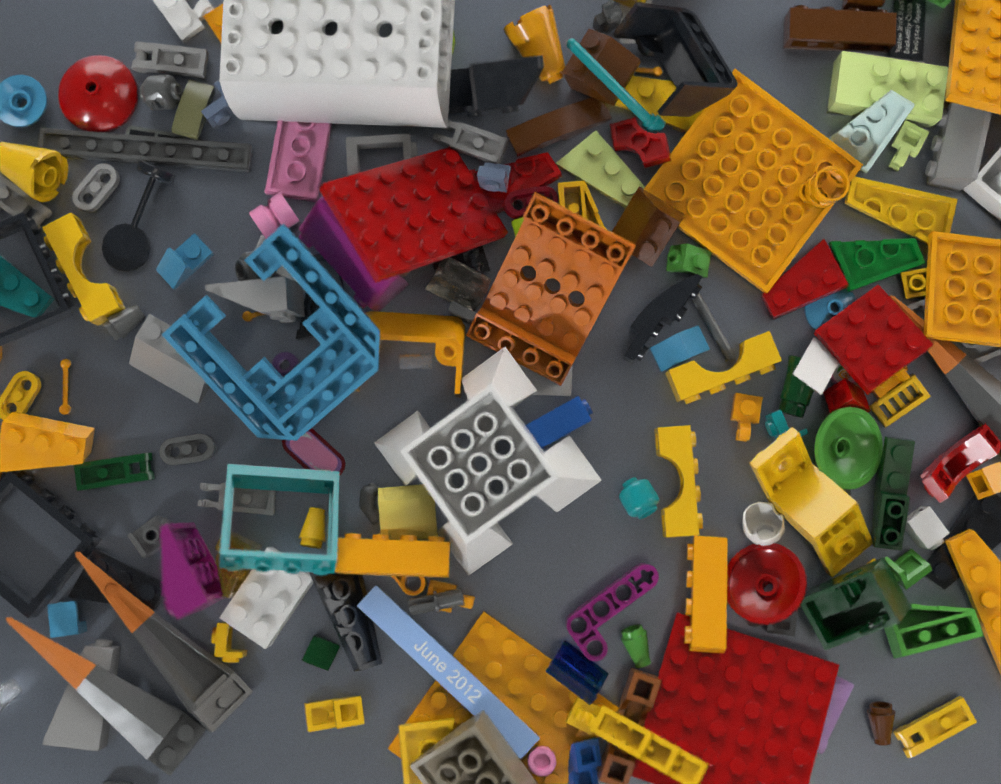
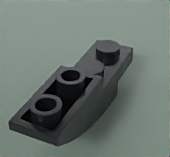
M696 274L674 284L645 307L629 328V331L636 335V338L624 354V360L630 364H633L636 359L642 360L649 347L645 346L650 337L656 339L664 326L660 323L661 320L669 326L672 325L674 320L677 322L681 321L688 310L684 305L689 298L694 300L702 289V286L699 285L702 276Z

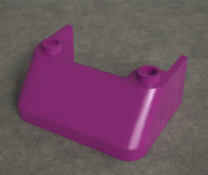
M323 196L315 203L298 228L301 232L298 236L309 249L312 246L315 247L356 293L353 298L363 309L368 306L375 312H380L409 285L400 275L377 283L374 282Z

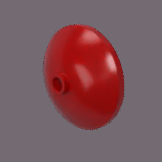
M103 55L85 57L71 65L64 73L58 89L59 105L64 116L78 129L89 132L108 133L123 126L133 115L139 97L138 85L131 71L119 60ZM92 85H96V89L89 92V88Z
M773 543L769 546L749 545L735 554L727 566V602L735 613L749 622L767 625L783 621L799 608L805 597L807 589L805 569L798 557L791 550L780 544ZM768 584L773 585V589L770 592L765 591V587Z

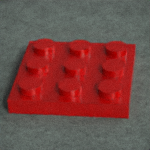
M879 284L814 332L818 340L867 395L934 345Z

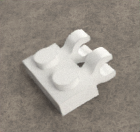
M153 0L184 43L205 29L202 24L203 16L214 9L208 0L198 1L193 10L186 2L188 0Z

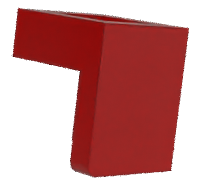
M846 378L823 391L830 413L843 407L860 408L867 413L871 411L864 391Z

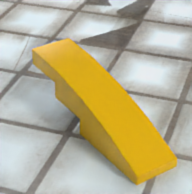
M602 706L590 729L594 734L682 784H700L709 766L702 760L605 706Z

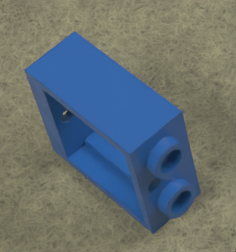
M579 396L525 426L540 447L543 448L592 421L589 415L593 412L586 399L581 401Z

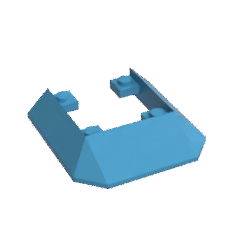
M282 224L245 261L263 281L283 266L320 306L316 312L302 323L320 342L318 347L284 377L265 357L247 372L210 332L226 315L208 295L204 296L186 314L181 316L162 336L258 438L297 441L378 371L380 330L288 227Z

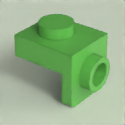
M688 243L672 245L667 256L666 271L671 273L683 272L692 276L698 274L702 278H707L711 252Z
M912 548L894 562L888 556L885 557L896 580L906 590L932 571L930 564Z

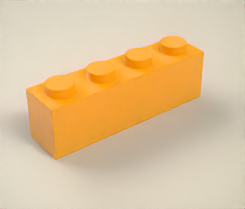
M345 533L344 538H338L335 572L338 574L449 578L450 542H445V537L429 536L428 541H417V536L401 535L400 540H389V535L373 534L372 539H361V534Z
M694 536L692 544H687V560H692L691 571L686 572V587L691 588V598H686L685 615H690V626H685V643H690L689 651L724 653L726 650L727 537Z

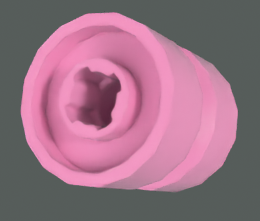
M281 192L268 199L267 206L259 205L249 212L251 218L266 239L282 224H285L289 229L300 221Z

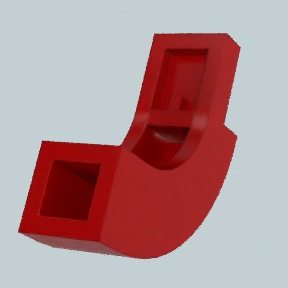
M986 423L953 444L920 475L927 493L935 497L939 503L950 497L956 485L967 474L998 455L1001 450V441Z

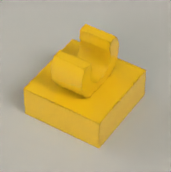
M577 696L566 719V723L592 735L593 732L590 729L601 707Z

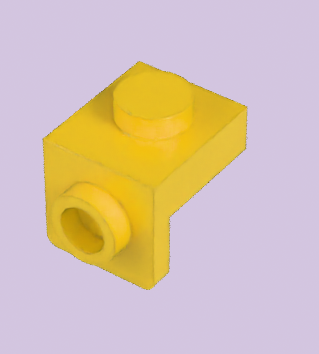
M225 621L218 622L217 627H213L211 641L212 644H215L214 657H222V662L237 663L239 658L247 656V650L232 649L233 627Z

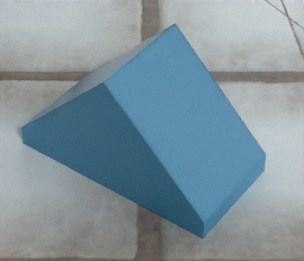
M698 325L650 347V350L660 371L663 372L710 350Z

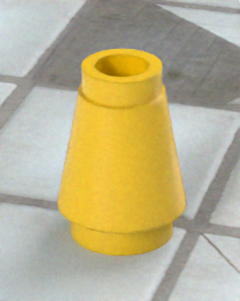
M309 507L298 537L301 539L300 546L322 549V543L325 542L324 509Z

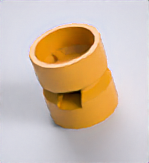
M824 167L809 178L805 184L804 192L806 199L815 207L825 208L842 199L849 191V177L839 167Z

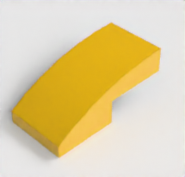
M361 696L304 703L308 732L365 724Z

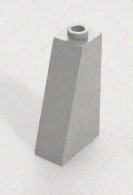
M97 639L95 643L84 647L81 657L117 676L121 646L112 645L113 641ZM68 683L43 739V745L100 751L107 746L110 723Z

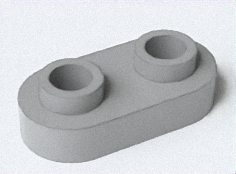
M105 163L96 165L73 193L75 206L87 213L98 210L119 185L120 176L117 170ZM109 175V182L103 183V178ZM93 196L92 202L87 204L86 198Z

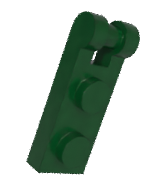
M152 453L101 459L74 465L77 491L155 480V473L151 471L150 461H153ZM139 463L140 473L133 474L132 464Z

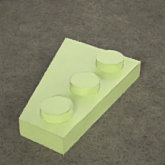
M597 130L556 162L559 169L567 171L579 181L585 180L588 185L597 189L599 193L624 208L627 207L639 186L643 189L645 188Z

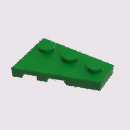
M916 238L883 239L880 241H830L828 243L835 260L848 282L846 288L848 292L926 263Z

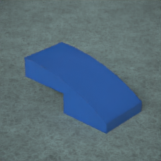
M593 737L573 743L569 755V784H598L596 767L602 766L598 738Z

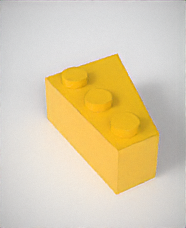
M585 180L560 182L557 184L556 192L559 205L606 229Z

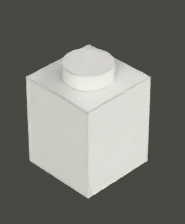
M920 506L907 516L905 531L918 548L933 550L944 543L943 538L949 534V531L930 506Z

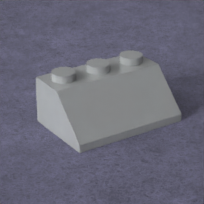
M951 103L943 110L942 119L937 123L940 126L938 135H935L931 144V150L934 153L932 160L928 162L925 175L928 176L926 185L957 193L977 179L992 112L956 103Z
M149 314L135 337L129 364L200 404L210 386L162 336L170 325Z

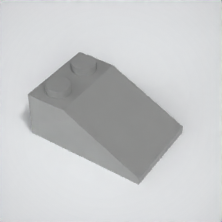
M285 276L267 278L265 281L256 279L205 285L206 291L269 315L270 319L279 320L280 323L296 322V317H305L303 288L298 282Z

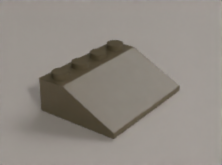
M484 710L459 725L410 765L423 784H538Z

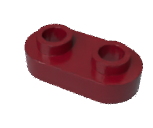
M549 186L512 191L506 197L504 209L506 214L512 219L522 218L535 192L557 204L558 194ZM520 204L522 209L516 210L513 205Z

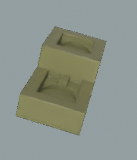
M188 80L175 114L171 129L172 133L198 140L207 121L201 111L210 105L215 95L214 86Z

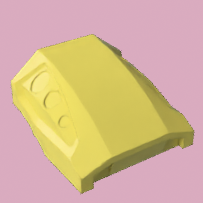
M424 484L378 488L381 534L389 535V540H400L401 535L417 536V540L428 539L429 536H438L435 500Z

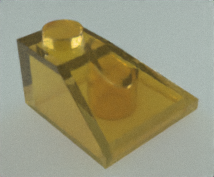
M230 533L229 550L259 551L262 544L237 533ZM220 537L215 547V550L218 551L215 559L223 597L229 599L234 597L251 569L231 571L219 567Z

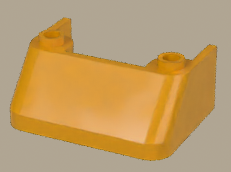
M379 311L365 312L380 330V347L381 340L436 343L435 355L439 363L444 366L456 367L454 394L456 398H461L466 330L460 318L444 315ZM360 386L355 390L356 392H360Z

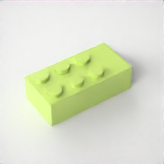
M842 51L833 64L827 112L857 117L886 93L893 90L915 104L905 120L919 127L932 128L942 119L948 67Z

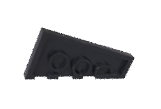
M974 494L950 528L949 534L943 538L944 543L937 547L927 562L930 564L932 571L924 577L941 590L947 589L960 578L945 542L946 539L971 529L979 535L991 550L1001 543V497L997 494L979 500L976 494Z
M335 571L327 575H316L313 572H309L354 672L383 664L374 623L357 607L367 595L363 575L338 574Z

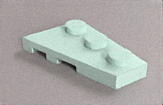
M890 90L828 139L862 163L863 166L860 170L867 174L915 104Z

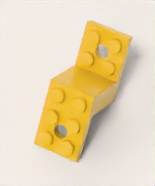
M793 427L779 435L775 442L764 451L759 452L749 462L768 502L772 503L775 510L779 514H783L784 519L813 545L825 572L832 578L873 544L858 503L812 463L800 433Z

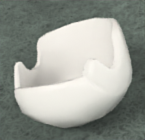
M756 502L749 505L743 512L742 526L744 533L756 545L769 546L779 541L785 533L783 514H779L772 503Z

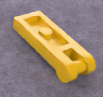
M958 696L907 725L896 728L893 733L897 740H901L904 746L902 750L906 757L911 758L977 723L964 697ZM918 733L921 739L914 742L911 735Z

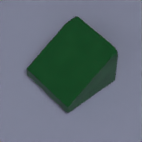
M315 634L302 661L329 671L341 645Z

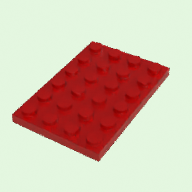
M450 147L322 183L319 189L375 283L502 239L508 233L497 213H493L480 186L459 153Z

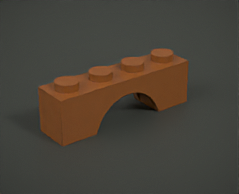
M631 667L618 706L619 709L616 713L643 727L647 712H650L653 708L661 683L658 676ZM607 741L601 759L602 766H599L597 772L599 781L607 784H629L635 765V756Z

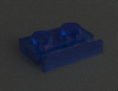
M566 640L559 646L550 665L545 670L589 705L596 700L597 694L609 675L607 671L589 660Z

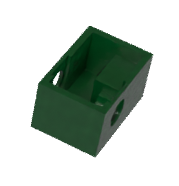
M884 557L813 586L806 592L801 603V607L825 651L897 624L912 608Z

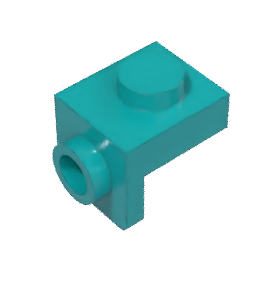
M781 410L765 416L767 419L765 426L771 437L774 436L777 439L779 435L789 430ZM807 428L798 431L801 438L809 434Z

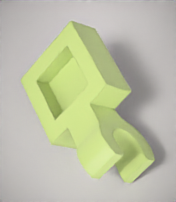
M905 120L891 144L892 147L898 150L888 167L898 172L900 167L904 166L909 155L915 158L919 154L929 132Z

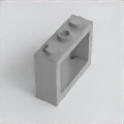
M410 133L346 137L348 176L361 172L360 149L403 147V160L418 156L417 142H412Z

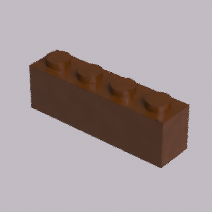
M796 5L790 7L784 17L783 48L888 53L896 44L897 13H889L885 9H877L871 12L861 11L859 8L835 10L831 6L814 9L806 5Z

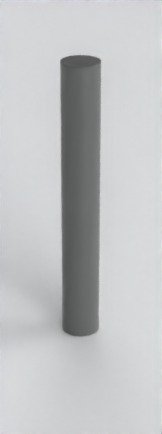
M699 292L692 302L724 358L728 361L736 355Z

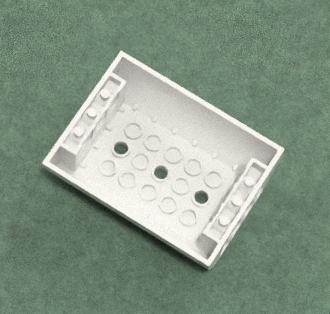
M223 0L220 84L225 99L232 112L241 120H280L284 122L448 128L455 0ZM278 20L283 21L284 28L282 32L277 35L272 34V24ZM330 22H336L338 25V30L333 36L325 34V27ZM386 23L392 24L393 31L391 35L386 38L380 37V27Z

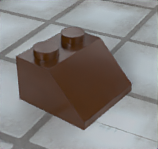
M592 29L587 30L579 43L624 89L641 63L637 56L611 36ZM574 54L571 56L562 71V75L570 88L615 106L619 98Z
M639 186L613 228L612 233L635 244L636 246L631 255L653 267L685 214Z

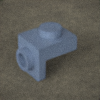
M219 81L215 82L214 85L222 96L201 111L213 128L216 125L226 123L233 114L225 99Z
M485 162L484 166H479L477 178L480 189L492 192H507L511 167Z

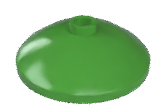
M843 407L830 413L822 422L815 439V459L819 471L827 475L842 489H857L868 483L879 468L882 459L883 441L880 429L874 418L866 411L855 407Z

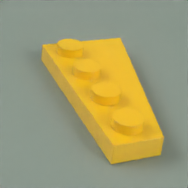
M632 76L625 90L649 114L653 113L656 116L659 115L657 111L674 92L676 86L673 81ZM618 99L615 106L632 112L620 99ZM702 111L691 117H660L667 125L673 127L674 130L683 133V131L687 132Z

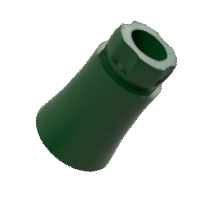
M789 355L778 410L791 416L803 418L806 406L809 407L814 389L793 374L802 358Z

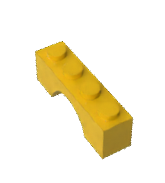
M70 212L42 227L46 234L43 237L44 242L51 251L54 250L58 258L55 260L59 271L63 275L66 274L70 282L67 284V287L72 296L78 298L81 304L79 311L85 321H90L99 326L108 320L106 317L126 309L115 287L108 283H92L84 275L82 256L92 241L78 216Z
M767 331L739 344L737 361L727 371L711 372L702 368L693 360L665 372L676 401L684 400L687 405L701 399L700 394L708 390L711 395L725 390V384L731 381H735L736 385L751 379L749 374L759 371L763 375L776 370L775 364L781 362L782 359L770 331Z
M691 425L657 427L654 429L656 456L669 461L676 468L680 478V489L676 499L669 506L661 509L663 537L699 535V529H703L702 513L697 511V502L701 501V491L699 485L695 486V475L699 473L698 460L693 458L692 450L693 447H696L695 431H691Z

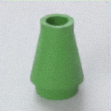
M641 624L624 628L621 631V641L634 661L635 667L643 668L650 665L647 631L643 630Z

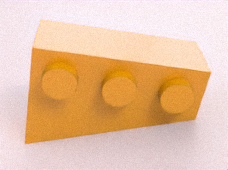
M12 412L1 423L0 472L83 464L92 452L95 428Z

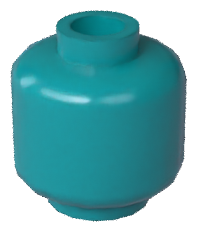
M633 477L622 484L624 489L619 494V500L629 516L638 517L641 520L657 511V504L660 498L647 479L637 480L636 477Z

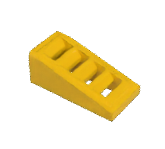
M915 374L909 375L910 378L901 382L883 397L869 405L885 428L931 397ZM909 385H911L918 394V396H916L915 398L906 388ZM901 391L910 401L906 405L898 396V393ZM893 397L900 406L898 411L888 401L890 398ZM883 403L892 414L889 418L879 407Z

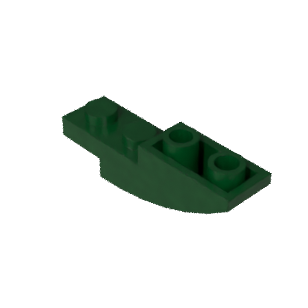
M885 436L882 459L876 472L874 489L873 547L902 551L910 502L907 491L915 441L912 439Z

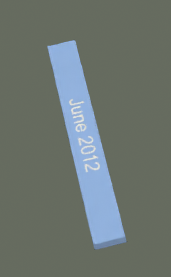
M375 585L357 605L474 716L484 710L520 759L540 739L528 725L378 585Z

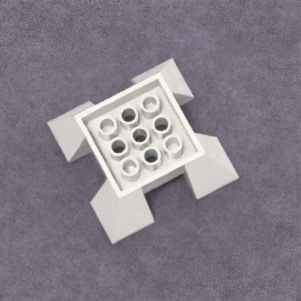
M506 347L502 348L461 379L468 402L430 428L419 411H416L374 442L404 486L409 485L419 477L446 515L449 522L437 532L440 537H445V542H450V551L468 576L513 544L498 521L531 497L537 495L553 510L558 512L602 481L570 435L544 452L513 408L533 395L537 390ZM463 432L467 433L471 438V444L468 448L461 447L458 442L459 435ZM501 439L508 440L511 445V450L507 455L501 454L497 449V444ZM479 455L485 457L488 462L485 471H480L475 467V459ZM455 472H459L464 476L465 483L463 487H457L453 484L452 476ZM493 479H499L504 483V492L502 494H496L492 491L491 482Z

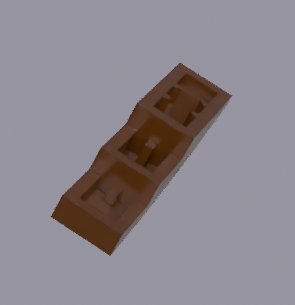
M588 98L507 129L506 135L518 157L538 147L542 149L562 139L566 141L612 120V117L605 102L595 98Z

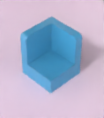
M76 601L47 604L51 638L87 632L86 621L79 622Z

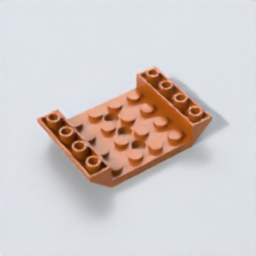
M535 192L523 216V223L466 336L496 352L506 347L518 364L561 386L636 245ZM532 266L536 271V277H525L522 271L523 267ZM554 278L558 280L560 289L558 291L550 290L546 284L548 279ZM571 292H581L585 298L584 302L580 304L574 303L570 297Z

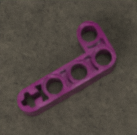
M646 563L636 565L567 616L565 621L567 631L589 660L600 661L608 652L607 643L597 628L655 587L659 580L656 568ZM641 570L650 571L651 574L648 576L650 581L645 582L642 580L636 585L640 589L636 591L635 586L628 579L632 578L633 581H637L642 576ZM620 585H627L630 589L629 596L624 600H620L616 596V589ZM598 601H604L608 605L607 612L602 616L595 615L593 607ZM577 617L585 619L586 622L585 628L580 632L571 629V622ZM593 640H598L602 644V648L597 654H590L587 651L588 644Z

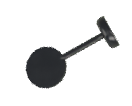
M138 161L137 170L142 174L150 176L132 223L115 225L108 230L102 242L103 257L107 263L116 270L126 272L138 269L144 265L149 257V239L144 231L138 228V224L156 179L170 184L175 177L173 174L142 161Z

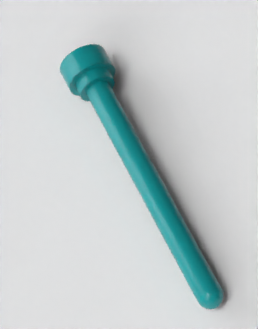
M575 39L567 40V48L642 121L643 130L650 133H659L664 128L666 122L659 115L649 114Z

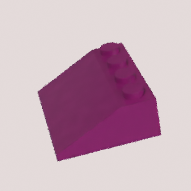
M194 522L167 523L161 526L163 595L166 598L164 605L171 616L175 615L176 619L203 611L233 594Z

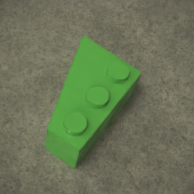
M910 604L912 608L899 623L884 628L893 658L905 657L984 636L975 608Z

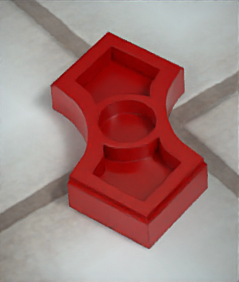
M635 117L610 124L615 151L625 150L637 154L645 168L671 161L668 139L665 133H650L643 130L638 125Z

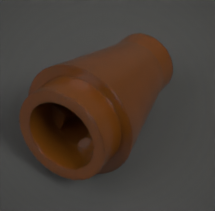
M872 702L869 704L870 709L867 710L874 736V743L881 746L890 745L896 712L889 702Z

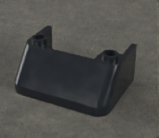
M636 2L613 33L615 38L635 40L638 50L643 55L659 57L675 84L676 89L657 111L659 116L691 117L730 95L737 87L734 75L696 14L689 9Z
M543 56L469 64L468 68L452 69L448 114L467 112V117L483 115V110L501 108L502 113L519 111L518 105H524L544 68Z

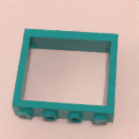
M227 464L219 567L231 571L255 569L258 572L278 570L289 574L313 572L316 575H327L328 573H334L338 547L339 471ZM234 488L328 494L326 555L229 550Z

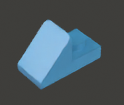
M194 233L175 251L169 247L157 266L156 271L175 290L215 254Z

